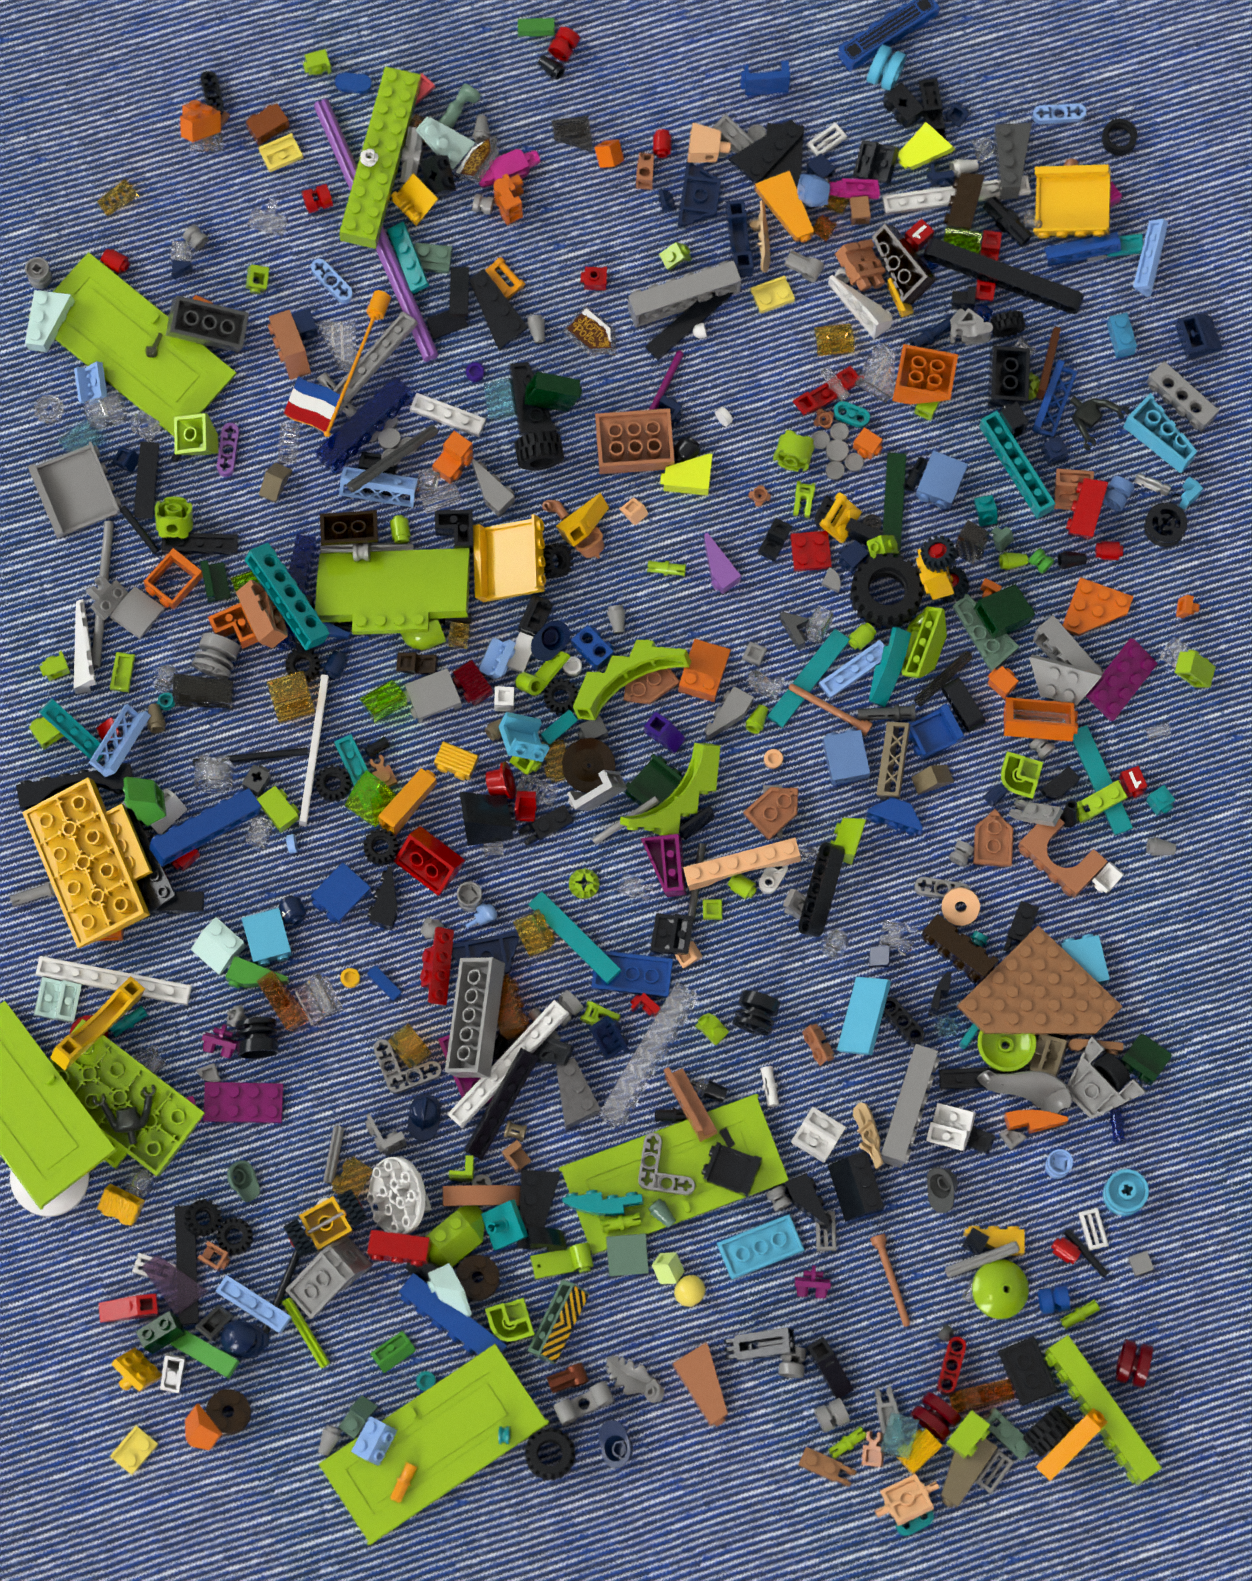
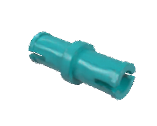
M141 1005L130 1014H125L123 1019L115 1023L110 1030L117 1037L128 1028L132 1029L135 1027L134 1024L148 1016V1014Z

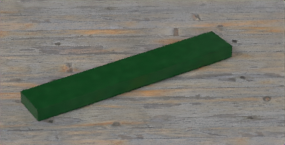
M887 452L882 532L883 535H894L899 553L893 557L898 558L901 552L906 454Z

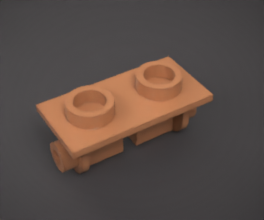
M817 1024L809 1025L802 1031L804 1040L809 1045L813 1057L819 1066L826 1061L829 1062L834 1059L833 1055L835 1053L829 1042L824 1044L821 1042L826 1039L821 1026Z

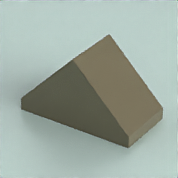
M275 462L265 472L259 496L276 503L292 473V469Z
M948 765L929 766L911 777L918 795L954 783Z

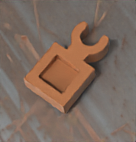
M379 755L380 763L375 764L370 759V765L373 769H376V771L372 772V775L379 790L382 791L398 783L390 765L384 767V757Z
M867 1431L866 1438L869 1445H863L862 1465L883 1467L885 1447L879 1446L883 1439V1433L877 1432V1438L873 1439L872 1431Z

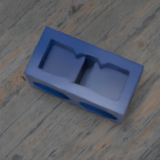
M587 625L571 639V645L598 671L611 659L612 655L614 656V648L608 641H603L600 637V632L595 627L591 628ZM585 637H590L592 642L584 643L582 640ZM602 650L605 652V655L599 657L595 653Z

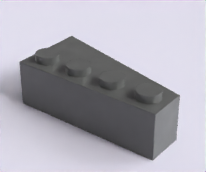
M1032 123L995 124L993 137L1000 199H1016L1019 197Z

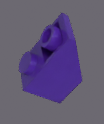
M656 711L644 726L645 734L674 754L686 740L669 720Z

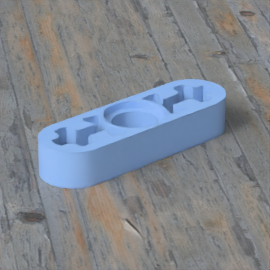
M1082 104L1040 105L1034 109L1032 118L1037 124L1078 123L1084 120L1086 108ZM1061 110L1064 112V116L1058 118L1054 112ZM1075 110L1079 111L1080 116H1077ZM1039 112H1042L1043 118H1040Z
M314 260L311 264L312 274L340 303L350 302L353 298L351 287L325 260ZM316 266H323V271L326 274L323 275L321 270L316 269ZM334 277L337 279V283L329 285L327 284V279ZM339 286L344 293L347 292V297L344 295L341 297V292L338 289Z

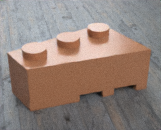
M290 310L268 316L270 324L267 327L270 335L275 337L272 340L275 348H279L278 356L280 362H284L289 379L292 380L298 378V376L311 374L306 351Z
M250 580L236 592L259 643L273 649L288 636L283 616L261 584Z

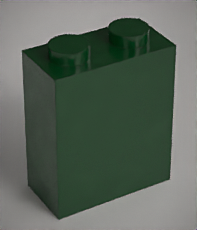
M536 372L526 386L525 404L568 412L575 405L576 400L581 397L582 387H580V380Z
M1016 584L979 599L974 607L976 614L993 639L1030 624L1036 615L1032 606L1024 598L1023 592L1019 590Z

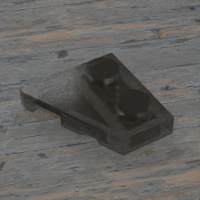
M588 116L552 120L555 141L590 152L593 151Z

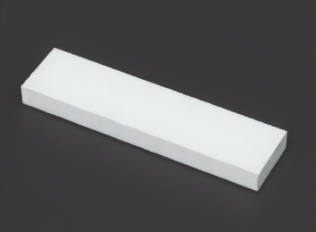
M416 393L410 407V411L477 437L480 436L486 419L419 393Z

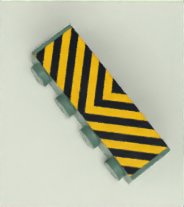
M562 1280L527 1351L542 1361L555 1365L590 1293L574 1283Z

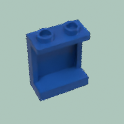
M788 60L781 61L780 71L749 73L748 64H744V70L741 71L740 87L741 90L744 89L745 96L789 92L790 71Z
M946 703L940 706L939 710L910 723L908 740L911 739L914 744L912 748L917 757L920 756L923 761L963 742L964 734Z
M342 862L311 894L313 900L311 903L319 911L323 909L327 913L325 916L332 923L337 922L340 925L342 919L364 896L367 897L372 891L367 883Z

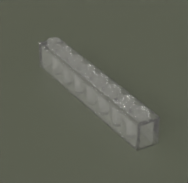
M676 982L598 1114L599 1119L616 1129H619L621 1125L625 1126L630 1117L627 1115L630 1109L634 1110L639 1102V1099H637L640 1092L644 1093L649 1085L647 1080L650 1075L654 1077L659 1068L657 1063L660 1059L664 1060L669 1051L666 1049L670 1042H675L679 1034L676 1031L679 1026L683 1027L688 1019L686 1014L689 1009L693 1011L698 1002L696 1000L697 993Z

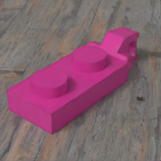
M842 178L841 181L829 182V195H838V197L842 198L868 196V199H879L880 196L878 180Z

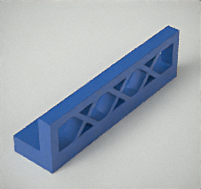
M1118 232L1105 234L1103 237H1090L1045 247L1048 267L1120 252L1121 242Z
M1057 360L1032 432L1047 437L1055 435L1078 372L1065 367V361ZM1061 372L1071 374V380L1063 383L1060 378ZM1062 388L1065 396L1057 400L1054 391ZM1056 404L1059 413L1051 416L1048 408ZM1050 421L1053 426L1052 432L1041 429L1042 424Z

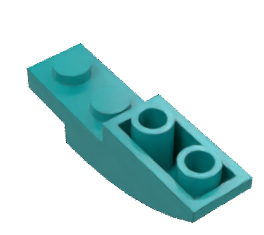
M589 1190L586 1191L585 1195L569 1193L566 1194L565 1198H562L564 1205L583 1213L598 1216H617L620 1214L623 1216L625 1215L624 1207L644 1205L642 1194H638V1192L626 1193L625 1197L609 1195L606 1196L607 1199L603 1200L601 1192Z

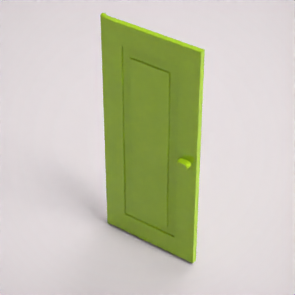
M89 252L53 291L55 293L71 294L75 301L73 306L70 307L65 321L62 322L58 329L55 340L87 366L96 361L103 362L105 381L172 436H174V417L203 413L237 374L202 344L166 336L169 317Z
M4 1001L0 1004V1155L38 1208L43 1210L44 1206L117 1150L7 1002Z
M753 1094L708 1111L707 1113L718 1134L701 1142L688 1119L652 1132L657 1133L662 1139L658 1173L691 1178L695 1183V1190L691 1195L684 1196L649 1191L640 1187L638 1177L646 1135L559 1167L558 1170L564 1176L569 1193L585 1195L586 1191L597 1190L602 1193L603 1200L607 1199L606 1196L609 1195L625 1197L626 1193L629 1192L642 1194L644 1205L624 1207L625 1215L639 1212L640 1218L632 1219V1221L641 1219V1225L626 1227L621 1231L616 1229L605 1233L602 1232L601 1227L609 1226V1224L601 1226L600 1220L616 1218L617 1216L591 1215L576 1210L592 1255L607 1250L606 1236L643 1233L648 1235L666 1228L663 1223L650 1214L651 1212L648 1209L659 1198L665 1201L673 1217L676 1219V1222L672 1225L746 1198L704 1181V1175L701 1174L705 1163L709 1164L711 1157L708 1155L712 1145L716 1146L717 1142H720L722 1145L727 1146L719 1132L724 1128H727L736 1144L730 1148L753 1157L755 1155L762 1158V1163L749 1196L789 1181L759 1104V1095ZM652 1137L651 1140H648V1143L651 1145L650 1151L646 1149V1152L657 1154L658 1151H654V1145L659 1142L656 1141L655 1137ZM653 1156L646 1157L645 1165L649 1167L654 1166L656 1159ZM643 1169V1172L646 1171L647 1175L642 1181L645 1183V1186H648L650 1182H653L650 1179V1172L654 1173L655 1170L648 1171ZM669 1178L663 1179L661 1186L665 1189L670 1188L672 1180ZM675 1179L676 1186L674 1190H678L677 1186L683 1187L684 1191L692 1187L688 1181H685V1184H678L679 1180Z
M494 1344L381 1421L396 1429L397 1432L379 1466L351 1452L358 1437L318 1465L367 1539V1545H371L549 1424V1420H545L497 1345ZM499 1426L503 1428L510 1426L509 1444H506V1442L499 1444ZM407 1462L418 1468L410 1482L411 1487L408 1486L402 1501L398 1503L390 1499V1496L398 1481L396 1479H399Z

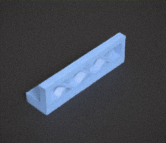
M1165 219L1149 221L1133 288L1146 297H1151L1168 225V221Z
M344 466L340 477V496L414 507L415 491L418 485L417 478L381 473L355 492L344 490V485H347L349 481L365 470ZM370 488L373 493L367 494L363 489ZM388 491L392 496L385 497L381 492ZM400 495H410V501L403 500Z
M128 704L124 705L89 763L105 777L115 774L151 715L146 711L138 714ZM126 712L133 717L131 723H126ZM122 726L123 735L122 737H117L116 728ZM108 741H113L114 750L112 752H108ZM101 755H104V766H101L96 761Z

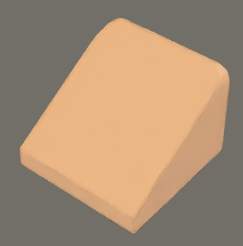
M634 497L620 508V511L634 525H637L648 515L645 506Z
M690 941L688 955L674 954L682 968H686L703 957L693 941Z

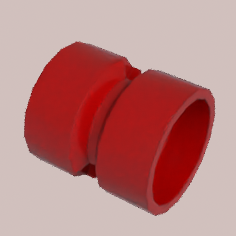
M561 26L555 35V39L550 43L548 52L556 59L567 62L573 53L572 49H575L578 45L580 36L572 29Z
M327 184L316 186L315 190L310 188L301 191L308 214L319 211L320 207L322 209L333 207Z

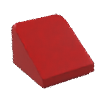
M112 717L96 728L101 740H103L114 722ZM116 728L117 737H122L118 728Z

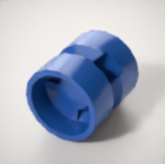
M1066 1285L1057 1286L1054 1290L1050 1288L1038 1289L1039 1307L1042 1315L1051 1314L1054 1310L1058 1312L1070 1311V1299Z

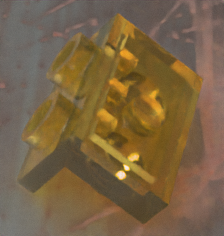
M851 323L814 327L818 356L854 352V335Z
M559 740L547 744L549 750L544 758L546 763L544 772L546 778L550 777L551 783L565 779L562 770V760L566 747L564 741Z
M539 909L513 921L529 957L550 949L555 943L554 935L548 929L545 916Z
M352 1156L350 1160L347 1159L342 1166V1174L340 1176L337 1175L331 1185L333 1186V1193L340 1195L352 1189L357 1198L371 1177L373 1169Z

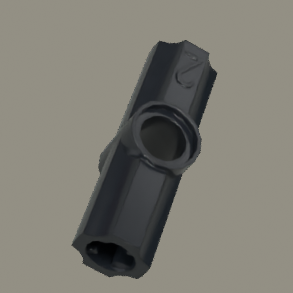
M995 196L988 199L983 205V209L995 220L999 230L1003 233H1008L1020 247L1025 245L1033 234L1020 222L1018 215L1012 209L1008 210Z

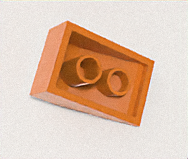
M694 639L689 653L691 664L689 668H684L678 692L715 702L731 649Z

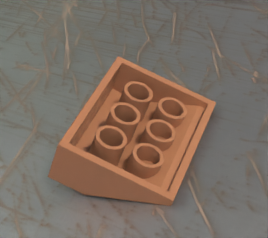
M670 409L595 414L599 474L665 470L667 466L674 465Z

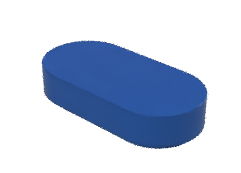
M343 72L335 78L336 88L341 92L365 94L372 87L370 77L365 74Z

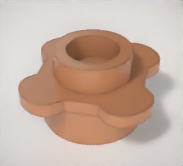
M820 408L816 411L817 416L813 424L816 427L822 426L825 429H829L834 413L832 411L826 412Z
M762 485L757 486L748 495L750 499H753L757 507H761L762 503L771 499V495L767 493V490Z

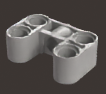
M606 1381L593 1385L589 1388L590 1391L572 1400L567 1398L553 1405L562 1426H566L580 1417L615 1401ZM584 1399L590 1402L589 1408L585 1410L579 1408L580 1401Z

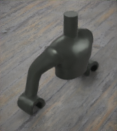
M1074 396L1070 400L1077 408L1072 416V420L1085 440L1083 446L1087 451L1091 449L1087 442L1095 446L1096 440L1090 437L1086 427L1091 429L1103 417L1098 407H1106L1117 412V416L1120 419H1124L1121 411L1129 414L1127 406L1123 405L1120 407L1105 399L1092 398L1082 403Z
M152 1084L153 1092L151 1093L147 1091L146 1086L143 1088L145 1103L141 1116L137 1111V1107H128L116 1110L117 1117L115 1118L106 1103L105 1094H102V1102L97 1100L96 1095L93 1097V1102L95 1105L101 1106L110 1126L116 1133H127L129 1144H136L135 1131L147 1125L151 1113L152 1095L156 1092V1086Z

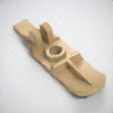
M761 200L758 220L751 221L750 227L755 232L761 231L758 233L760 242L757 244L760 247L761 253L760 267L762 272L766 273L769 269L771 258L765 203Z
M859 1102L853 1108V1117L859 1127L857 1132L861 1134L863 1140L859 1147L869 1153L875 1168L878 1169L883 1164L879 1150L881 1140L870 1108L866 1103Z

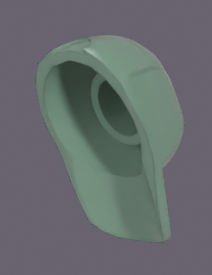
M241 1160L233 1163L227 1170L228 1183L244 1202H250L260 1192L255 1171L247 1161Z

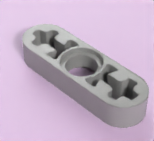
M929 877L918 878L914 885V890L918 895L943 899L945 894L938 893L937 887L939 885H945L948 891L951 890V886H954V888L963 887L970 889L965 883ZM922 882H925L926 886L931 887L932 883H935L933 888L934 893L930 892L931 888H925V891H922L921 887L918 885H921Z

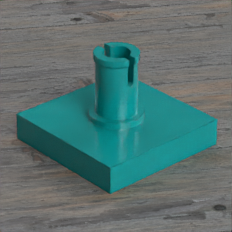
M515 1199L481 1214L494 1251L528 1237Z

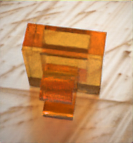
M822 214L818 217L813 230L823 240L827 241L830 239L837 224L831 222L829 217H825Z

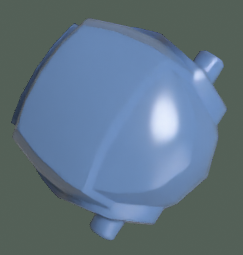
M800 174L797 185L799 200L809 207L828 205L830 192L828 180L812 174Z

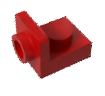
M645 993L641 996L636 995L630 1002L632 1004L630 1006L632 1012L640 1005H643L642 1010L649 1016L652 1014L656 1017L661 1012V1008Z

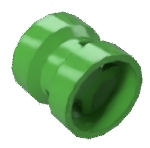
M1039 548L1028 560L1031 565H1035L1041 574H1044L1055 561L1051 556L1045 555V551L1042 548Z

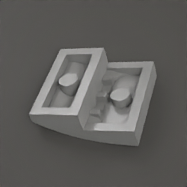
M134 587L115 608L110 618L141 639L151 629L152 623L164 612L165 607Z

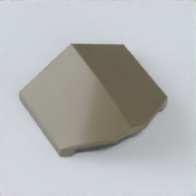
M1040 1035L1036 1040L1035 1053L1029 1062L1030 1070L1044 1071L1057 1077L1064 1061L1067 1040L1049 1035Z

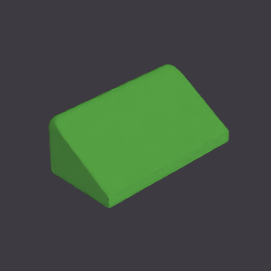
M554 18L518 19V37L555 36Z
M401 1331L371 1352L370 1355L382 1372L386 1373L413 1354L416 1349L405 1333Z

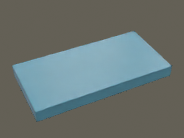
M856 977L837 1048L839 1052L863 1055L873 1054L891 981L888 979Z
M790 1214L717 1243L731 1280L805 1251Z

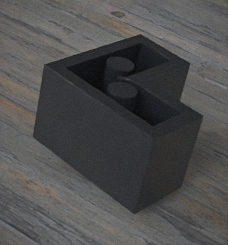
M435 510L436 536L454 535V549L470 548V553H474L473 510Z

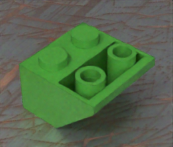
M134 777L123 778L124 802L129 809L135 812V816L139 821H143L146 826H149L166 816L164 792L154 780Z

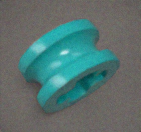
M499 1426V1444L506 1442V1444L510 1443V1426L506 1428Z

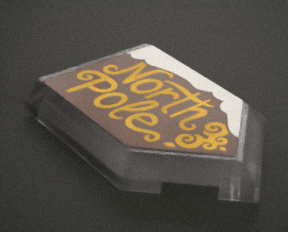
M491 136L473 146L457 169L454 177L480 182L499 154L496 145L497 136Z
M588 306L584 307L563 330V333L590 356H598L600 354L616 355L615 329Z

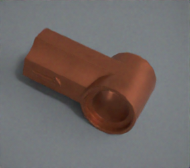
M582 1362L571 1365L562 1372L546 1377L552 1394L589 1382Z

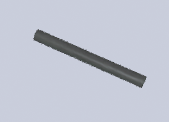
M704 843L698 844L695 864L704 862L706 844ZM699 889L691 890L688 916H694V919Z

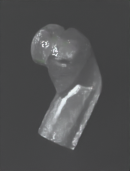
M1027 209L1023 216V223L1031 228H1041L1042 221L1035 219V211Z

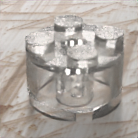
M207 755L199 756L198 761L195 762L194 787L197 790L198 787L203 788V792L212 794L224 793L226 788L231 790L233 788V763L229 761V757L224 755L218 758Z

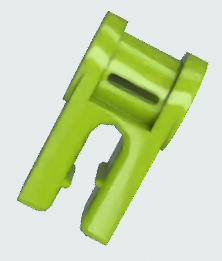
M797 481L793 516L797 517L799 515L800 502L802 499H805L804 517L810 518L816 483L810 485Z
M587 1001L584 1015L580 1017L582 1022L593 1025L601 1020L599 1016L606 1017L608 1015L613 1021L615 1019L619 1021L621 1015L603 1008L597 1003Z

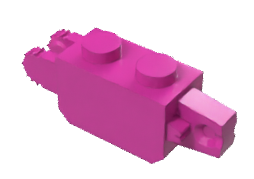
M515 149L490 160L488 170L483 171V173L481 172L479 175V186L482 188L490 187L505 174H508L509 177L519 174L521 179L525 178L530 173V169L540 163L537 151L523 154L522 150Z

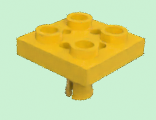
M135 1347L116 1358L111 1364L123 1376L119 1381V1386L124 1390H129L133 1386L140 1392L158 1381L162 1376L158 1368L151 1364L144 1357V1354Z

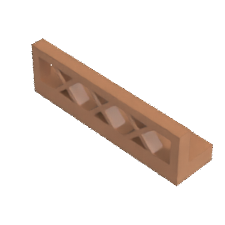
M669 1067L663 1069L666 1081L699 1141L701 1142L718 1134L683 1068L673 1073Z

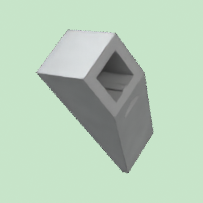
M473 459L472 467L485 505L500 517L515 502L514 492L508 486L504 487L500 483L501 480L495 474L491 475L481 461L477 462Z
M735 686L731 691L728 690L723 698L725 701L723 706H718L714 713L716 718L713 723L709 722L705 728L706 740H710L742 720L750 709L754 697Z

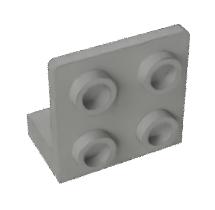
M370 1113L366 1115V1128L371 1136L375 1135L374 1141L380 1153L384 1152L387 1156L407 1145L402 1131L398 1133L394 1131L386 1136L387 1139L384 1140Z

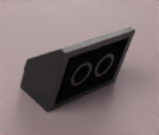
M993 345L989 364L988 406L1004 407L1009 403H1028L1030 348Z
M867 1151L848 1156L828 1165L845 1222L883 1211L884 1205Z

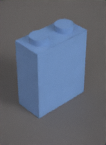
M933 451L917 488L916 496L923 502L930 501L935 503L941 509H951L968 464Z
M848 729L845 733L837 734V732H832L823 737L822 743L832 785L868 779L870 777V769L861 730Z

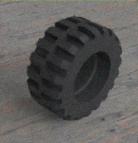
M882 553L877 554L875 559L870 557L866 559L865 564L861 563L858 571H855L850 593L853 609L858 611L857 615L860 619L863 617L866 619L865 623L867 622L870 625L871 623L876 624L875 628L881 629V625L886 626V629H892L893 625L901 627L903 622L908 623L912 620V616L917 614L921 605L924 587L919 577L920 572L917 567H912L913 563L910 560L907 562L903 561V556L898 555V558L893 557V553H887L885 557H883ZM878 578H893L903 586L905 590L904 598L894 605L880 604L870 595V584Z

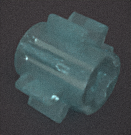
M946 1014L944 1019L938 1017L937 1020L940 1024L935 1025V1029H939L938 1036L945 1035L946 1039H948L950 1034L956 1036L957 1033L954 1029H958L960 1026L955 1024L956 1017L949 1018L948 1014ZM945 1023H948V1026H950L949 1030H946V1027H944Z

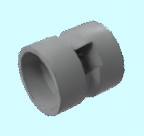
M34 257L27 261L25 272L30 285L36 289H44L49 286L52 281V274L47 261L41 257Z
M464 882L458 887L457 900L462 910L474 912L482 904L481 888L474 882Z
M568 990L559 996V1001L557 1002L569 1013L560 1025L564 1027L572 1020V1015L576 1016L584 1008L580 1001Z
M795 1347V1354L780 1356V1359L783 1361L779 1363V1376L789 1378L804 1377L805 1366L802 1362L806 1359L805 1348Z
M840 1398L829 1402V1406L822 1405L814 1409L816 1418L824 1433L834 1429L836 1424L841 1426L850 1422L849 1415Z

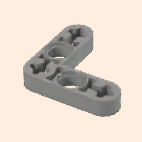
M381 1039L374 1044V1053L387 1087L394 1094H399L436 1080L442 1073L441 1066L436 1061H429L401 1072L390 1043L387 1040ZM380 1044L388 1047L385 1049L387 1058L382 1061L380 1058H384L381 1051H377ZM390 1061L395 1064L393 1071L388 1072L384 1069L386 1062ZM430 1066L438 1068V1070H436L435 1075H432V1073H427V1078H423V1073L421 1072V1069H424L425 1073L430 1070ZM416 1072L420 1075V1080L415 1083L411 1082L409 1075ZM406 1076L408 1086H405L404 1082L399 1085V1089L391 1087L394 1080L401 1082L404 1081L402 1077Z
M657 1133L647 1134L644 1139L638 1177L640 1187L649 1191L684 1196L691 1195L695 1190V1183L691 1178L658 1173L662 1139ZM652 1137H655L656 1141L659 1142L654 1145V1151H658L657 1154L646 1152V1149L650 1151L651 1145L648 1143V1140H651ZM648 1156H653L656 1159V1163L652 1167L645 1165L644 1161ZM643 1169L648 1171L655 1170L654 1173L650 1172V1179L653 1182H650L648 1186H645V1183L642 1181L647 1175V1172H643ZM665 1178L672 1180V1186L668 1189L661 1186V1182ZM675 1179L679 1180L678 1184H685V1181H688L692 1187L684 1191L683 1187L677 1186L678 1190H674L676 1186Z

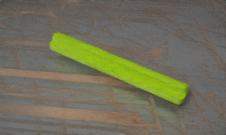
M292 1298L285 1299L282 1302L283 1306L292 1317V1321L320 1368H325L330 1364L328 1358Z

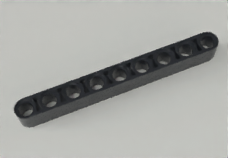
M936 238L929 239L923 255L927 261L984 282L996 283L995 286L1070 314H1077L1079 312L1084 297L1077 290Z

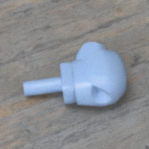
M482 903L476 908L477 913L474 914L476 919L465 925L467 929L477 923L480 926L497 919V912L491 904Z

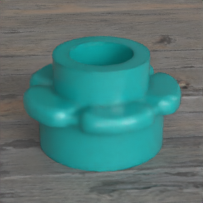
M162 693L159 695L157 704H159L160 709L169 711L175 706L176 699L173 698V694Z
M977 931L970 935L974 945L978 947L987 945L988 937Z

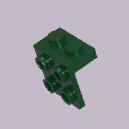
M1140 1034L1120 1062L1125 1066L1128 1073L1137 1076L1138 1080L1143 1084L1152 1086L1172 1055L1146 1035Z

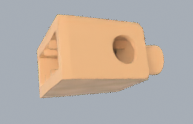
M692 123L687 162H717L719 152L730 153L731 143L720 141V130Z

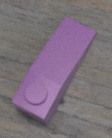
M705 533L704 545L712 580L711 585L716 591L719 590L724 594L741 582V575L711 536Z

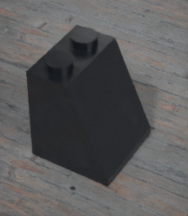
M460 792L468 846L514 839L513 831H516L515 819L511 820L510 816L514 815L512 804L508 805L507 797Z

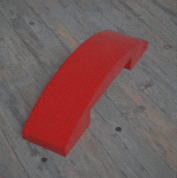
M983 230L980 255L998 261L1002 232ZM977 279L975 299L993 302L996 283Z
M850 365L837 373L835 378L810 393L807 391L792 402L805 416L837 400L860 383L862 379Z

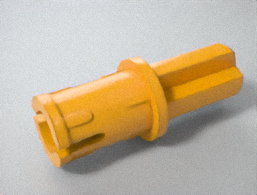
M406 1462L399 1479H396L398 1481L390 1499L398 1503L402 1501L408 1486L411 1487L410 1482L418 1467Z

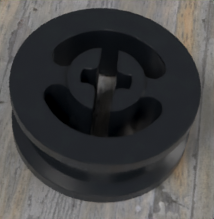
M1167 502L1159 503L1153 506L1146 516L1144 523L1145 534L1157 546L1170 547L1176 545L1185 534L1187 517L1179 506ZM1170 516L1174 517L1170 521L1169 526L1166 525L1164 528H1162L1161 534L1156 532V530L1159 531L1161 529L1162 524H1166L1169 521ZM1175 519H1176L1177 522H1178L1179 528H1176V527L1174 526V525H1175ZM1152 522L1157 523L1156 530L1154 529Z

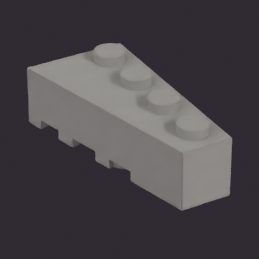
M1054 615L1036 629L1033 642L1050 659L1103 673L1101 666L1094 663L1088 653L1081 648Z

